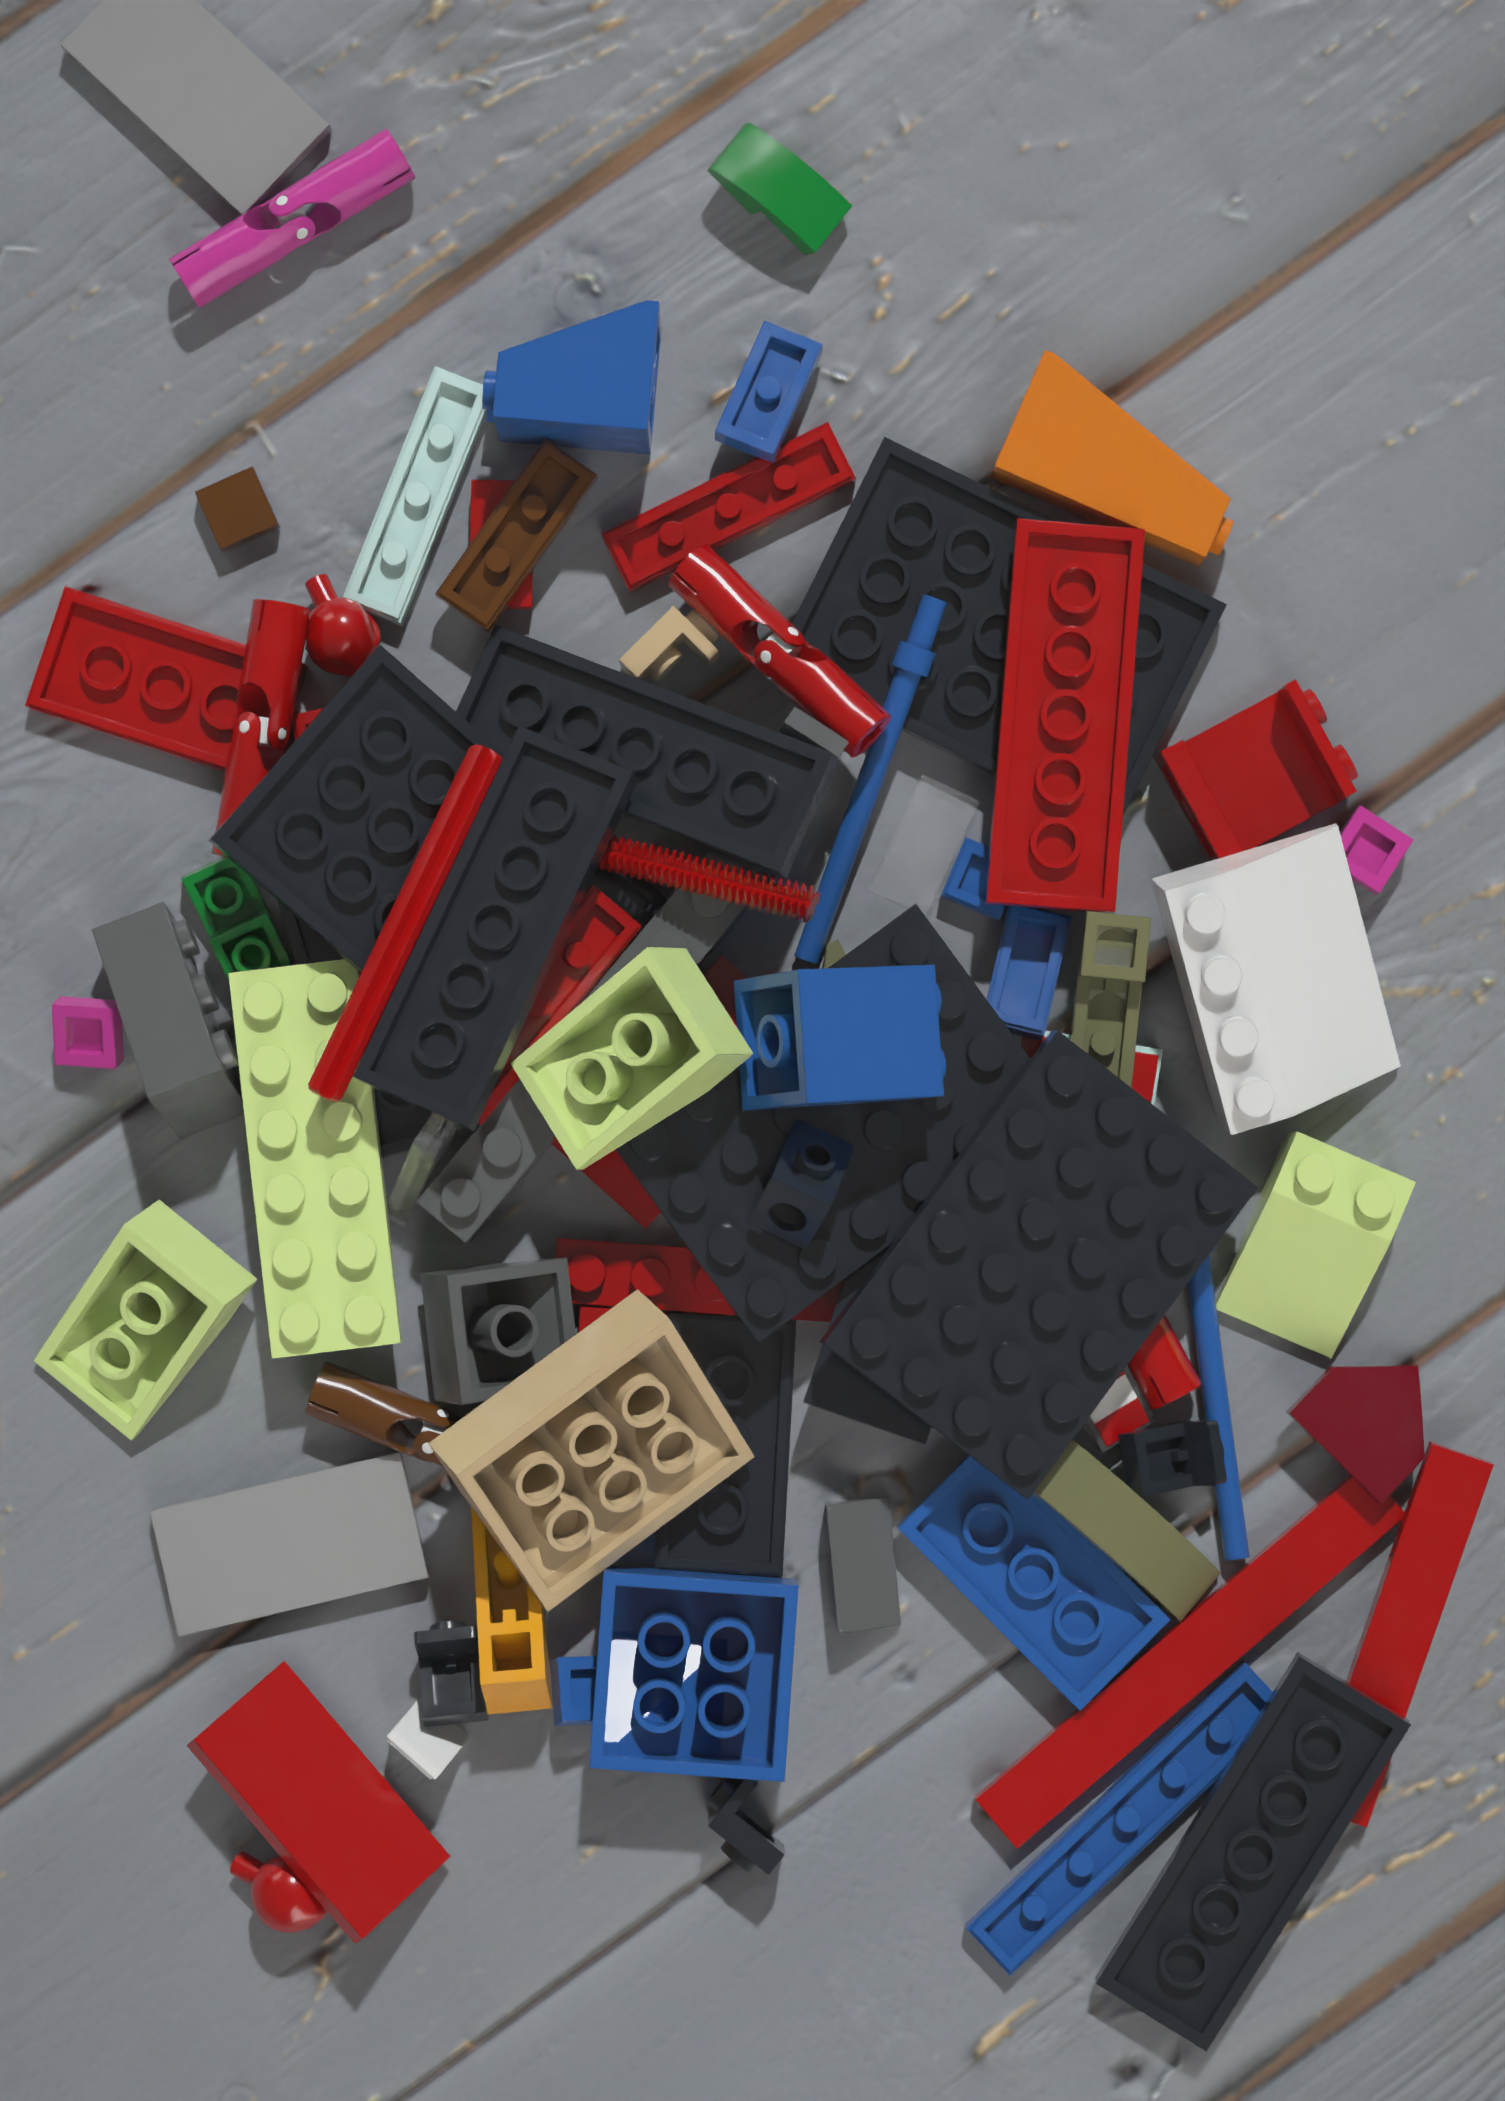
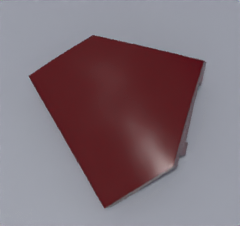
M1418 1365L1331 1366L1286 1411L1377 1503L1382 1504L1425 1458Z

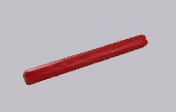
M472 745L459 767L308 1083V1089L317 1096L331 1102H339L347 1090L502 762V757L498 753L485 746Z

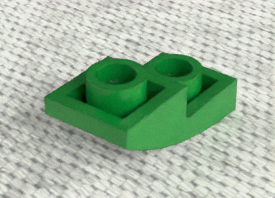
M750 122L742 126L707 170L750 214L762 212L804 255L815 253L852 207L815 170L781 143Z
M222 857L182 876L181 880L209 935V942L228 981V973L293 965L256 882L229 858Z

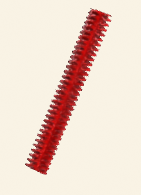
M614 835L613 838L611 837L598 865L600 870L606 868L608 872L615 870L616 874L622 872L623 876L630 873L631 878L637 876V879L640 880L645 877L647 882L652 879L654 884L660 882V885H665L667 883V887L675 886V889L682 887V891L690 889V893L696 891L697 895L705 893V897L712 895V899L720 896V901L727 899V902L731 903L735 900V905L742 903L743 907H746L750 904V909L758 907V911H761L765 908L766 913L773 910L774 915L780 913V916L784 917L788 914L789 919L796 917L797 921L803 918L804 923L809 922L813 918L815 907L820 900V891L815 894L812 885H810L808 892L805 883L802 884L801 890H799L797 881H795L793 888L789 879H787L786 886H784L781 877L778 884H776L777 880L774 875H772L771 881L768 882L769 878L766 873L763 876V880H761L762 876H760L758 871L755 878H753L754 874H752L750 869L747 876L744 868H741L740 874H738L739 870H737L735 865L732 872L729 864H726L725 870H723L722 862H719L716 868L714 860H711L710 866H708L707 858H704L701 864L699 856H696L693 862L694 858H692L691 854L688 855L686 860L684 852H681L678 858L679 855L676 850L673 851L671 857V852H669L668 848H666L664 853L661 846H659L656 853L653 844H651L649 849L647 843L644 842L641 849L639 841L636 840L634 845L632 839L629 838L627 842L624 841V837H621L619 842L617 835Z

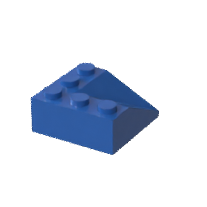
M614 1565L604 1569L589 1768L785 1782L799 1589L797 1579Z

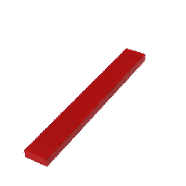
M1349 1475L1191 1610L1181 1622H1177L1115 1675L1081 1711L1078 1709L1074 1710L974 1796L975 1800L1018 1849L1401 1521L1404 1511L1391 1496L1382 1504L1377 1503Z

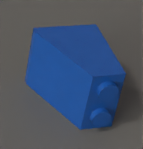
M645 300L498 352L497 371H485L482 408L486 409L487 422L495 423L500 442L540 445L544 439H547L557 447L651 455L662 333L659 301Z
M935 965L798 969L734 981L737 1028L754 1053L739 1066L742 1111L912 1100L944 1096L943 1079L946 1073V1059L940 1045L938 1016L942 999L939 986L936 983Z

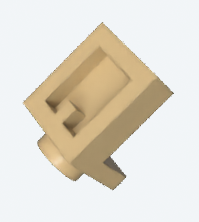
M672 606L619 659L620 667L629 676L642 681L650 676L655 682H658L682 658L683 655L677 648L683 642L708 667H711L719 659V651L713 645L719 636L695 611L691 610L686 616H683Z

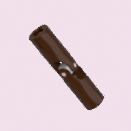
M327 1361L317 1377L305 1409L306 1415L422 1461L436 1463L441 1466L443 1465L428 1443L462 1419V1417L453 1414L446 1408ZM420 1419L425 1422L421 1433L414 1436L401 1420Z

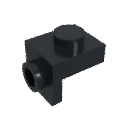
M1216 1420L1178 1421L1118 1434L1125 1484L1140 1497L1152 1496L1192 1486H1215L1223 1484L1227 1480L1224 1447Z
M441 1621L431 1625L429 1630L415 1632L414 1644L419 1660L421 1713L424 1726L432 1727L489 1721L480 1685L477 1626H467L466 1623L461 1621Z
M724 1778L706 1802V1804L714 1809L708 1816V1827L726 1840L720 1849L733 1862L747 1872H751L757 1865L769 1875L785 1855L784 1844L739 1809L757 1786L758 1780Z

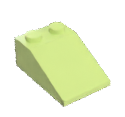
M647 947L510 1064L576 1170H583L707 1093L754 1053L686 948Z
M1298 1131L1286 1133L1216 1299L1217 1310L1332 1359L1393 1239L1416 1182Z
M158 1200L122 1226L33 1361L132 1441L227 1325L258 1279L161 1200Z

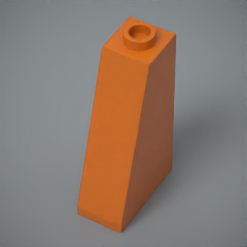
M1047 350L1044 351L990 478L1099 525L1145 529V545L1198 568L1208 552L1219 556L1234 524L1233 520L1224 517L1231 498L1058 355Z

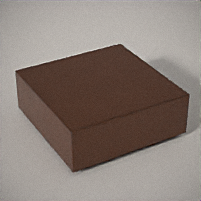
M253 466L195 491L218 546L223 553L281 528Z

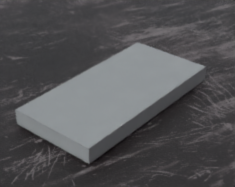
M101 0L60 43L63 51L240 216L252 208L261 205L332 130L330 124L197 0Z
M402 1452L386 1454L150 1511L178 1637L408 1583L430 1576Z

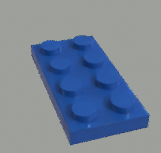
M968 1455L897 1525V1528L1079 1711L1171 1620L1110 1558L1048 1504L1036 1498L1033 1494L1028 1500L1023 1498Z

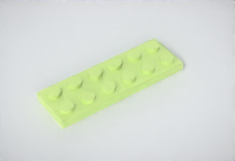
M345 959L228 973L272 1358L403 1343L374 1088L352 1077L343 1098L339 1102L328 1101L308 1089V1083L361 974Z

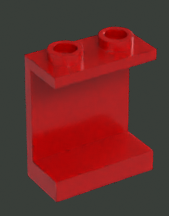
M1296 679L1285 684L1273 695L1185 742L1181 740L1162 750L1154 758L1209 861L1258 847L1357 792L1352 780L1356 779L1358 774L1352 759L1341 744L1335 747L1332 746L1321 726L1327 722V716L1319 699L1310 688L1302 691Z

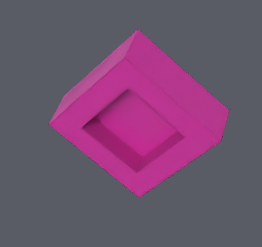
M1361 805L1355 809L1340 832L1352 880L1375 895L1381 892L1414 840Z
M60 996L52 1003L55 1065L116 1069L124 1061L122 1019L115 1000Z

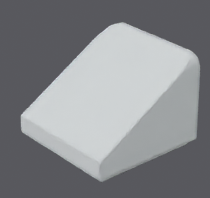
M419 1698L389 1732L387 1741L430 1780L432 1778L435 1780L466 1743L468 1735L458 1724L425 1727L422 1721L421 1698Z

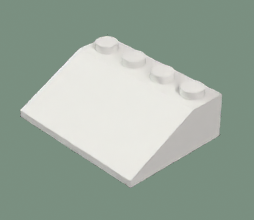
M1337 824L1328 825L1151 879L1215 1116L1230 1135L1293 1117L1401 1067Z

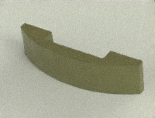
M1086 911L1070 1040L1132 1087L1142 982H1145L1151 917Z
M1074 1440L1070 1442L1033 1492L1036 1498L1048 1504L1126 1572L1138 1587L1180 1622L1221 1573L1174 1526Z

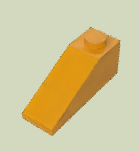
M471 1507L480 1685L488 1714L552 1709L545 1608Z

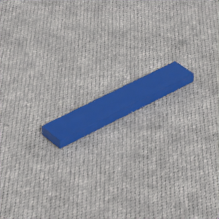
M1242 1661L965 1924L966 1929L1009 1975L1013 1974L1221 1776L1273 1691Z

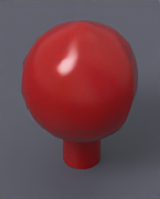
M327 574L316 575L305 583V587L315 607L309 615L305 650L313 663L321 670L333 675L352 676L380 645V629L375 620L357 601L345 597L338 598Z
M245 1851L240 1852L234 1858L230 1866V1873L251 1885L250 1895L253 1908L258 1918L267 1927L282 1933H297L314 1926L328 1913L280 1855L269 1859L265 1863Z

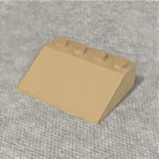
M638 1289L428 1443L462 1495L548 1612L755 1457L671 1320Z

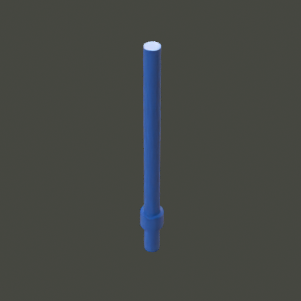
M923 594L907 641H899L891 664L896 666L897 669L883 708L891 715V720L882 734L868 747L816 892L817 894L820 891L819 903L815 907L813 918L805 923L794 956L815 964L819 962L921 676L928 677L936 653L930 650L947 605L945 601Z
M1208 1255L1187 1285L1205 1419L1217 1421L1220 1438L1224 1447L1227 1480L1223 1484L1215 1485L1224 1560H1238L1248 1558L1250 1554L1210 1256Z

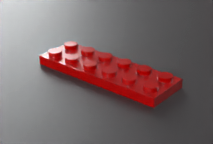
M1017 518L985 904L1115 913L1145 529Z

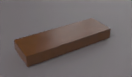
M544 439L436 591V597L489 633L598 479L597 474L547 439Z

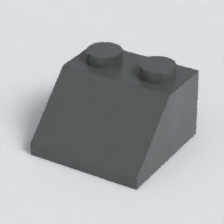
M567 1258L485 1264L420 1274L435 1401L459 1405L486 1401L576 1335Z

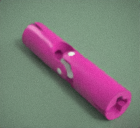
M385 128L278 193L272 199L252 208L172 256L169 260L198 308H201L286 257L291 251L331 230L414 180L415 175L396 141ZM317 203L312 212L306 216L301 207L306 204ZM278 225H281V226H282V227H280V228H278V229H274V228L277 227Z

